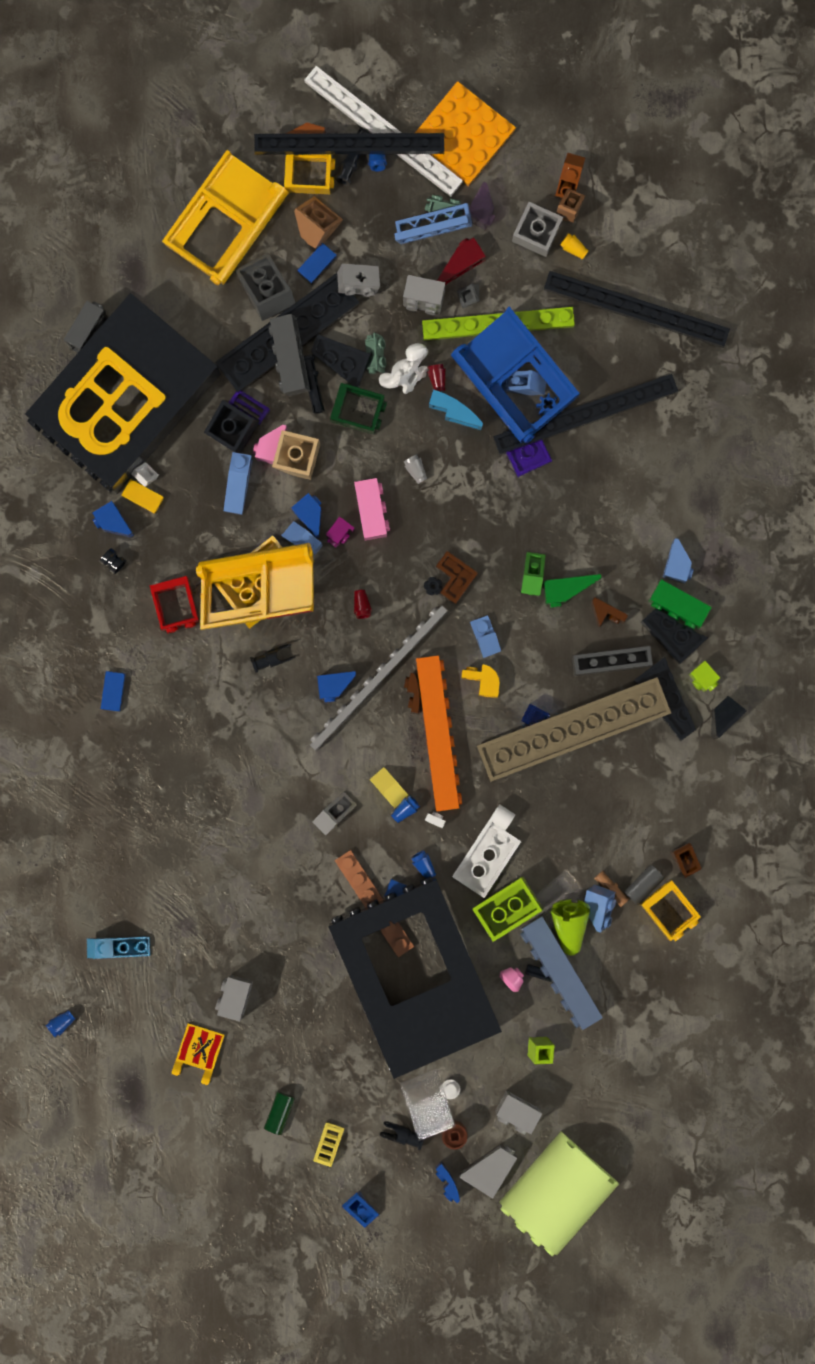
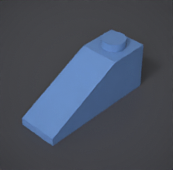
M232 452L224 512L243 514L253 462L251 455Z

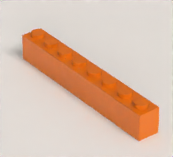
M439 656L416 658L436 812L459 809V805L462 804L461 793H457L456 786L460 785L459 775L454 773L457 759L456 755H452L451 747H455L454 737L449 735V728H452L451 717H447L446 709H450L449 699L444 698V690H447L446 679H442L441 671H445L444 662L439 660Z

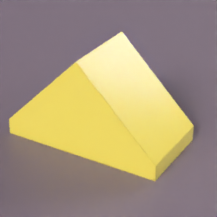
M384 767L370 779L394 808L405 797L409 796Z

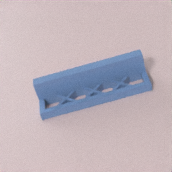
M465 203L395 221L397 233H394L395 240L399 244H405L472 227L469 205ZM465 210V216L454 218L457 211ZM445 214L449 217L448 220L436 223L440 215ZM427 219L431 222L429 225L418 227L421 220ZM409 223L413 226L410 230L402 231L401 225Z

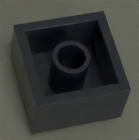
M222 400L204 433L233 452L242 453L260 420L232 402Z

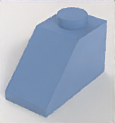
M533 370L516 371L503 382L502 388L505 392L530 396L545 395L546 381L538 372Z
M295 521L281 535L292 545L310 543L313 557L323 546L317 538Z
M675 538L672 542L663 577L685 583L687 579H691L694 569L691 568L692 562L679 539Z

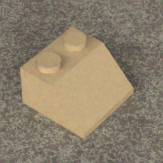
M282 430L272 467L292 476L311 480L320 448L319 439Z

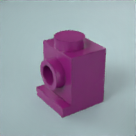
M339 516L326 533L327 542L334 548L341 543L345 544L350 537L348 533H354L355 528Z

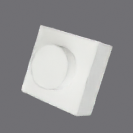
M146 462L135 468L132 472V475L144 487L155 481L159 476Z
M433 812L432 815L428 813L425 821L440 828H443L445 821L442 820L443 816L436 812Z

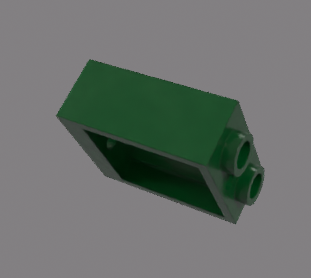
M340 383L330 421L331 423L374 435L376 430L379 431L382 420L379 419L380 414L386 410L387 401H385V395ZM347 393L378 402L371 427L340 418Z

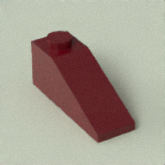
M474 237L470 240L466 238L459 243V246L437 281L445 282L446 286L485 262L486 256Z

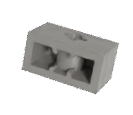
M342 264L337 272L339 293H345L346 295L361 294L370 297L376 295L380 288L379 266Z

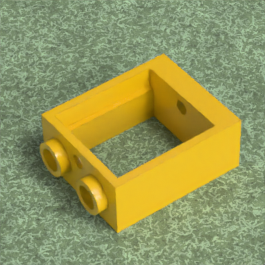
M332 154L286 155L284 188L289 193L330 195V188H334V177H331V170H335V158H332ZM294 161L326 162L325 186L294 185Z
M672 880L666 882L640 903L669 941L673 939L674 941L679 940L684 935L683 931L688 927L690 929L694 928L699 923L698 919L701 918ZM670 891H673L692 916L669 933L650 907Z

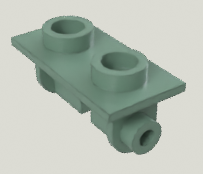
M432 194V197L427 198L430 204L426 203L425 211L430 213L461 205V200L451 198L450 201L442 200V196ZM457 211L454 218L461 217L463 211Z
M373 333V335H368L367 339H365L366 352L373 355L370 356L367 370L369 374H376V371L385 373L387 365L384 357L385 340L383 336Z

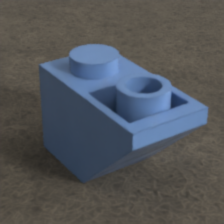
M593 885L587 890L584 902L590 907L589 919L596 931L601 933L606 928H609L612 923V917L610 916L616 904L614 899L615 892Z

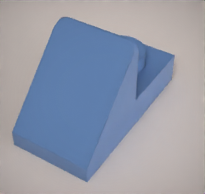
M488 615L471 621L470 624L483 658L501 652L496 633L493 630Z

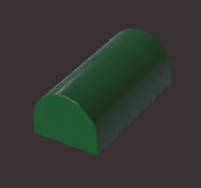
M277 1091L264 1126L266 1131L277 1135L283 1134L296 1097Z

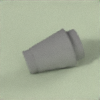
M416 454L404 461V467L417 484L428 479L421 457L419 458Z

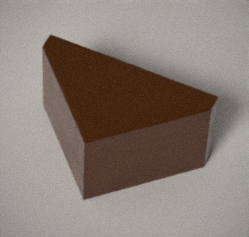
M685 843L670 852L684 878L701 870L691 843Z

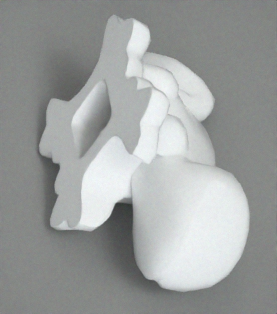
M420 343L408 346L405 351L407 358L398 361L393 366L391 373L381 374L379 384L389 389L403 386L404 394L412 392L417 381L426 377L427 366H418L428 355L427 347Z

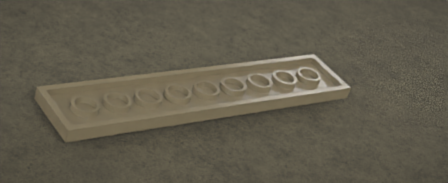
M654 678L480 744L477 748L490 782L666 716L671 714L658 678Z

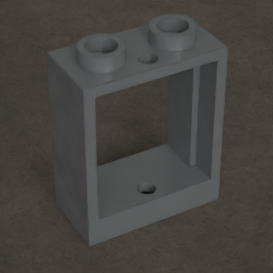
M86 301L64 338L65 343L71 350L78 353L108 319L103 306L95 301L93 303Z

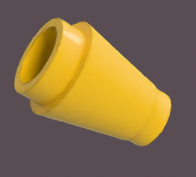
M570 233L566 235L560 244L563 247L562 250L580 259H583L589 251L574 234L571 235Z

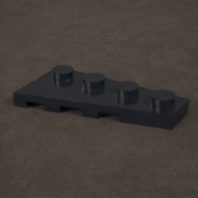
M664 657L637 677L634 682L638 685L658 678L671 714L662 718L679 741H682L694 732L696 727Z

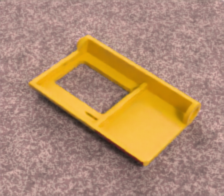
M310 543L201 561L196 566V574L201 578V630L312 612L314 610L313 550ZM261 575L260 605L211 613L212 584L214 582Z

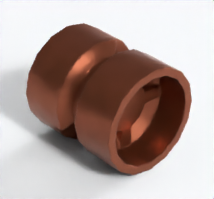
M453 1120L444 1125L442 1140L446 1147L457 1150L462 1148L467 1142L466 1127L461 1122Z

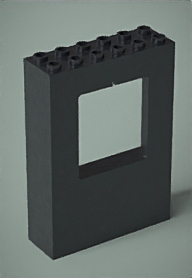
M431 876L420 880L421 884L415 887L413 884L402 888L403 892L399 894L392 892L385 895V900L380 902L377 899L367 903V907L362 910L360 907L350 910L349 915L346 917H342V915L336 916L331 919V923L328 926L393 1079L502 1032L436 878L432 879ZM421 912L425 916L451 980L391 1006L362 938L390 926V921L395 924Z

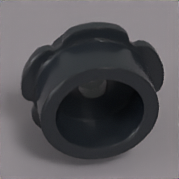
M430 577L428 581H425L424 589H426L428 595H438L442 591L441 587L443 584L440 579Z

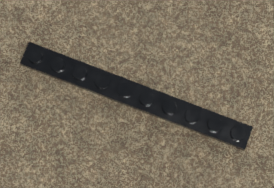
M444 133L254 134L255 155L444 154Z
M549 271L544 286L545 291L722 348L725 346L730 328L553 271Z
M669 374L561 412L534 434L535 437L528 443H520L511 430L495 435L493 439L499 455L676 394L678 393V388L673 375Z

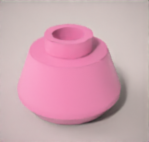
M510 967L500 972L499 977L513 992H518L524 982L522 979L524 977L523 973L517 967L515 969Z

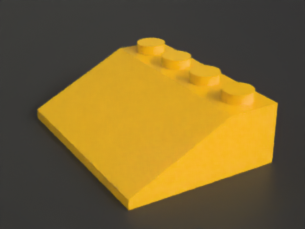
M271 536L252 552L281 548L282 546L274 536ZM260 574L214 582L215 586L234 610L258 606L261 603ZM259 621L247 622L245 624L250 629Z

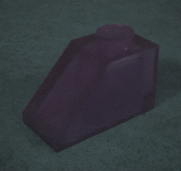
M486 182L482 183L469 207L472 223L484 230L487 225H492L496 217Z

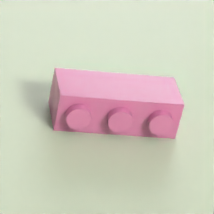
M377 478L354 482L364 540L387 537V532L390 531L388 520H384L383 515L387 511L385 501L381 502L380 494H383L382 483H378Z

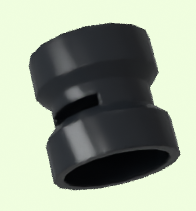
M110 548L101 557L99 562L103 566L109 567V571L115 575L125 565L126 560L123 557H118L117 552Z

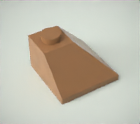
M315 196L298 206L294 211L301 238L315 249L324 243L343 221L341 217Z

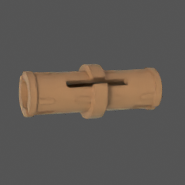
M601 871L594 878L603 888L615 892L614 899L620 907L629 900L617 887L618 884L614 883L604 871Z

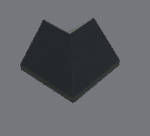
M727 696L712 710L711 737L714 740L720 738L747 710Z

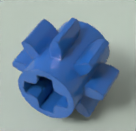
M549 393L546 398L540 396L539 400L541 403H537L536 407L540 408L539 415L542 413L546 414L557 405L555 403L557 397L551 398ZM545 403L547 405L551 403V409L549 407L545 409Z

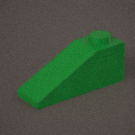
M601 574L545 580L543 582L545 605H550V608L562 607L563 603H566L600 581L602 578Z

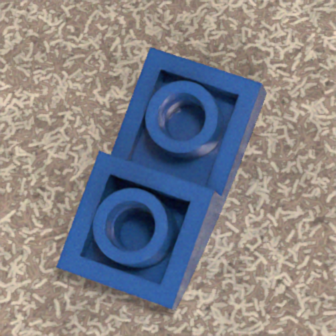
M440 1162L435 1167L438 1171L435 1174L442 1182L447 1181L443 1186L445 1190L443 1194L449 1201L452 1202L454 1200L458 1203L460 1197L456 1183L446 1166Z

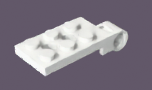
M500 804L452 876L483 898H485L521 843L520 840L505 831L516 814ZM488 849L493 850L495 853V857L491 861H487L484 858V852ZM479 865L484 868V874L481 877H476L473 874L475 866Z

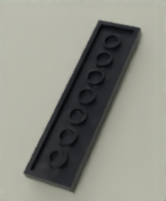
M336 273L277 317L289 314L297 317L301 344L304 346L315 338L317 334L323 332L360 303L354 295L338 292V277ZM270 322L215 362L237 392L243 391L276 366L275 363L278 362L277 356L274 355L272 349L274 340L269 333Z

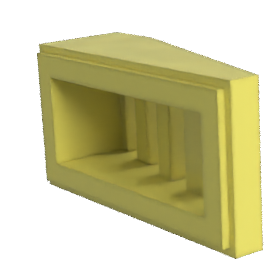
M326 1122L313 1159L314 1162L332 1167L344 1131L343 1127ZM327 1130H331L339 1134L338 1136H335L327 1133ZM325 1137H327L329 1139L335 1140L336 1143L334 1144L325 1141L324 1139ZM322 1145L333 1148V1152L323 1149ZM323 1153L325 1155L331 1156V1158L327 1159L319 1156V1154Z

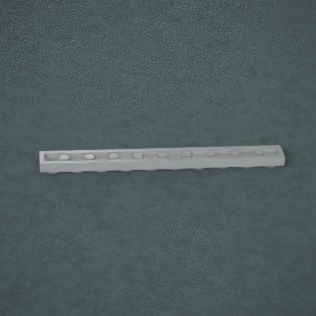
M443 606L440 608L435 607L429 614L430 619L427 622L423 620L416 627L417 632L413 636L410 634L402 642L404 646L400 650L395 649L389 656L391 660L387 664L383 662L377 668L378 674L374 678L370 676L363 683L365 687L361 692L357 690L350 697L352 701L347 706L344 704L337 711L339 715L334 720L330 718L325 723L324 727L326 729L321 734L317 732L311 738L312 743L310 746L315 751L327 741L447 614L448 610Z

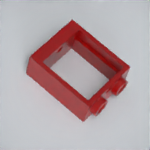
M187 576L150 585L160 628L163 632L166 631L167 634L178 631L177 628L185 626V629L196 626V623L200 622ZM185 587L193 617L166 624L158 594Z

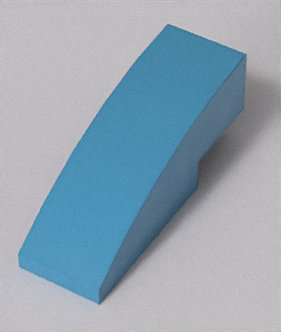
M433 390L429 408L446 412V421L482 430L483 423L467 406L445 393Z

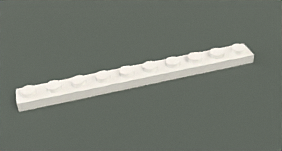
M315 66L304 80L308 86L369 133H402L319 67ZM396 154L450 197L463 183L462 179L430 154Z

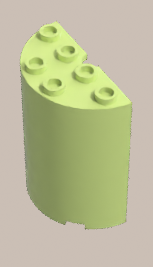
M561 1131L499 1201L502 1205L500 1209L508 1217L511 1215L515 1220L516 1227L523 1233L527 1231L530 1234V1239L538 1247L542 1244L545 1247L544 1249L551 1256H554L563 1250L617 1188L619 1183Z

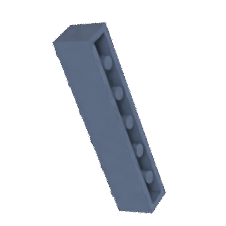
M541 916L520 928L522 930L520 935L526 944L529 942L532 950H530L532 956L536 961L540 960L542 964L540 969L544 976H549L553 982L550 984L555 994L559 993L563 1000L560 1002L565 1011L569 1010L573 1017L570 1019L574 1026L584 1030L602 1019V1015L543 917Z

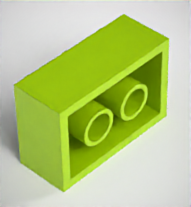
M522 876L475 906L472 910L494 942L543 911V907Z

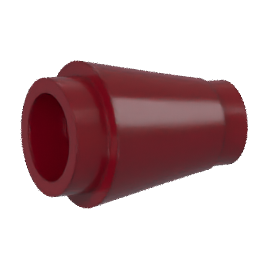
M443 364L428 366L429 371L427 373L433 389L439 392L445 391L446 368H444Z
M363 589L354 591V615H356L357 619L371 617L372 608L366 591Z

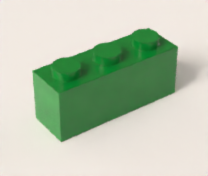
M662 579L657 584L648 601L652 603L651 607L654 609L665 610L670 617L676 620H683L685 622L684 625L693 630L695 628L699 629L712 608Z

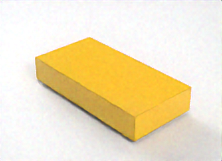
M132 479L129 480L121 495L156 514L164 499L163 496Z

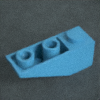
M150 937L87 939V958L150 956Z

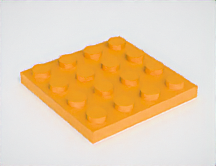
M457 81L415 133H444V154L430 155L462 179L463 183L469 187L513 134L516 127Z

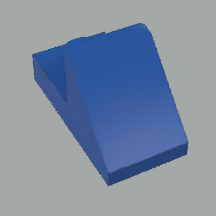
M360 1191L342 1205L364 1228L379 1216L378 1212L365 1200Z

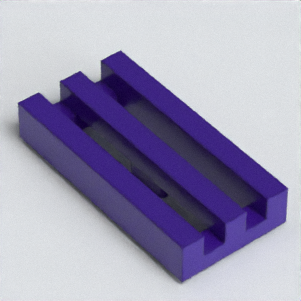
M236 391L230 400L233 404L236 401L258 415L260 420L259 426L270 411L268 407L243 391ZM241 395L264 410L263 413L239 399L238 396Z

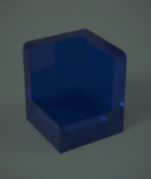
M529 704L520 722L530 726L548 719L550 714Z

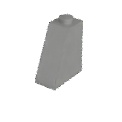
M499 1145L461 1171L459 1178L493 1199L517 1160V1155L514 1154L516 1151L507 1145L505 1147Z

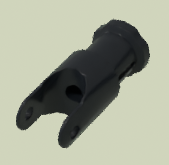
M291 644L268 650L265 654L255 658L253 656L250 657L255 673H258L260 669L269 666L274 667L293 660L295 656L284 660L277 658V652L291 646Z
M390 1121L383 1122L386 1127L395 1130L397 1134L380 1132L381 1137L402 1145L408 1144L417 1147L419 1151L421 1150L426 1134L415 1133L410 1128Z

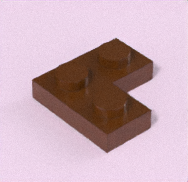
M446 551L436 565V568L450 577V580L440 594L456 605L478 573L448 551Z

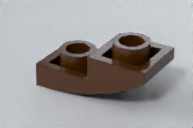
M410 673V677L406 676L404 688H407V693L414 694V697L409 698L408 708H411V713L418 714L420 702L419 687L415 674Z

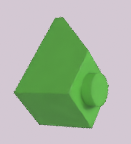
M526 553L521 593L540 596L545 565L544 554Z

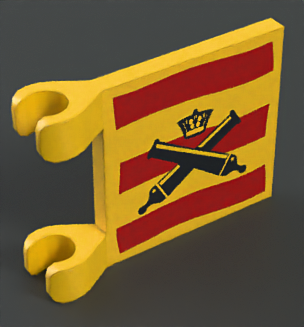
M188 1023L172 1074L180 1075L182 1065L185 1063L205 1070L201 1083L208 1085L225 1035Z

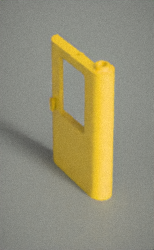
M226 150L162 242L210 276V280L218 286L220 284L224 285L289 192L280 184L270 182L233 156L230 151ZM212 207L217 208L242 227L215 267L208 266L184 249L185 243Z

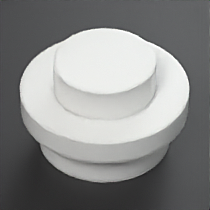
M446 1080L441 1086V1093L447 1099H455L460 1093V1086L455 1080Z

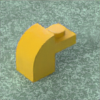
M482 664L481 672H478V668L466 667V670H462L461 679L480 681L479 696L498 698L500 682L494 669Z

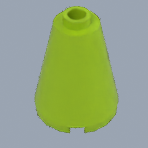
M571 899L560 900L553 904L551 915L561 949L566 955L573 956L581 950L590 915V907L587 903L578 900V903H572Z

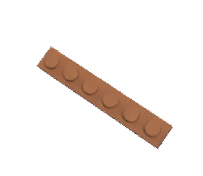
M351 850L335 860L365 908L367 903L377 899L378 902L383 900ZM390 921V926L380 931L396 955L400 957L412 949L414 945L399 922L393 924Z

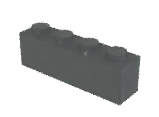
M289 314L270 319L269 333L274 340L272 349L274 355L277 356L278 362L275 365L278 374L280 373L281 381H279V387L281 392L287 396L309 392L310 387L297 317Z
M650 646L573 655L572 657L574 676L646 668L653 665Z

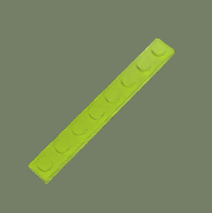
M573 307L514 312L529 331L575 326ZM503 313L423 320L424 341L478 336Z

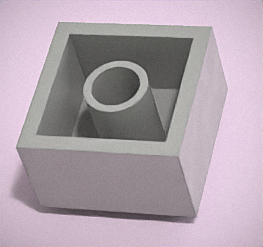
M528 202L513 234L512 242L547 257L561 227L563 217Z
M408 275L403 295V306L410 311L423 310L429 315L440 314L445 294V282Z
M234 975L225 978L221 986L223 996L218 998L215 1010H218L217 1015L240 1022L245 1013L253 981Z
M507 1090L495 1110L500 1122L505 1125H509V1123L515 1125V1130L524 1135L526 1133L532 1134L542 1116L540 1108Z

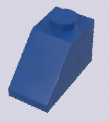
M308 493L291 509L314 537L318 539L320 537L322 513L319 505L322 503L315 495L311 496Z
M112 501L93 512L95 518L92 520L98 529L102 528L105 532L126 537L134 536Z
M356 672L317 676L320 700H324V703L335 702L336 698H340L356 678Z

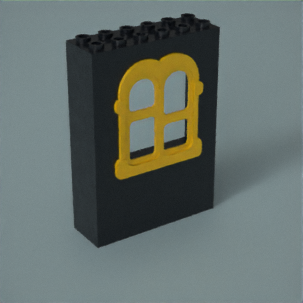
M130 293L29 408L25 415L29 418L27 422L38 432L42 430L41 434L52 444L56 442V447L67 457L69 454L72 455L70 458L81 469L85 466V471L94 480L97 481L99 478L101 480L99 483L108 492L114 491L118 494L132 478L133 470L145 463L221 373L215 363ZM106 365H110L124 377L123 382L112 394H108L94 382L95 377ZM133 385L148 397V401L129 422H126L112 410V406L127 388ZM89 388L102 398L104 403L87 422H76L70 415V407L82 392ZM103 416H108L121 427V432L117 437L108 443H101L94 435V428Z

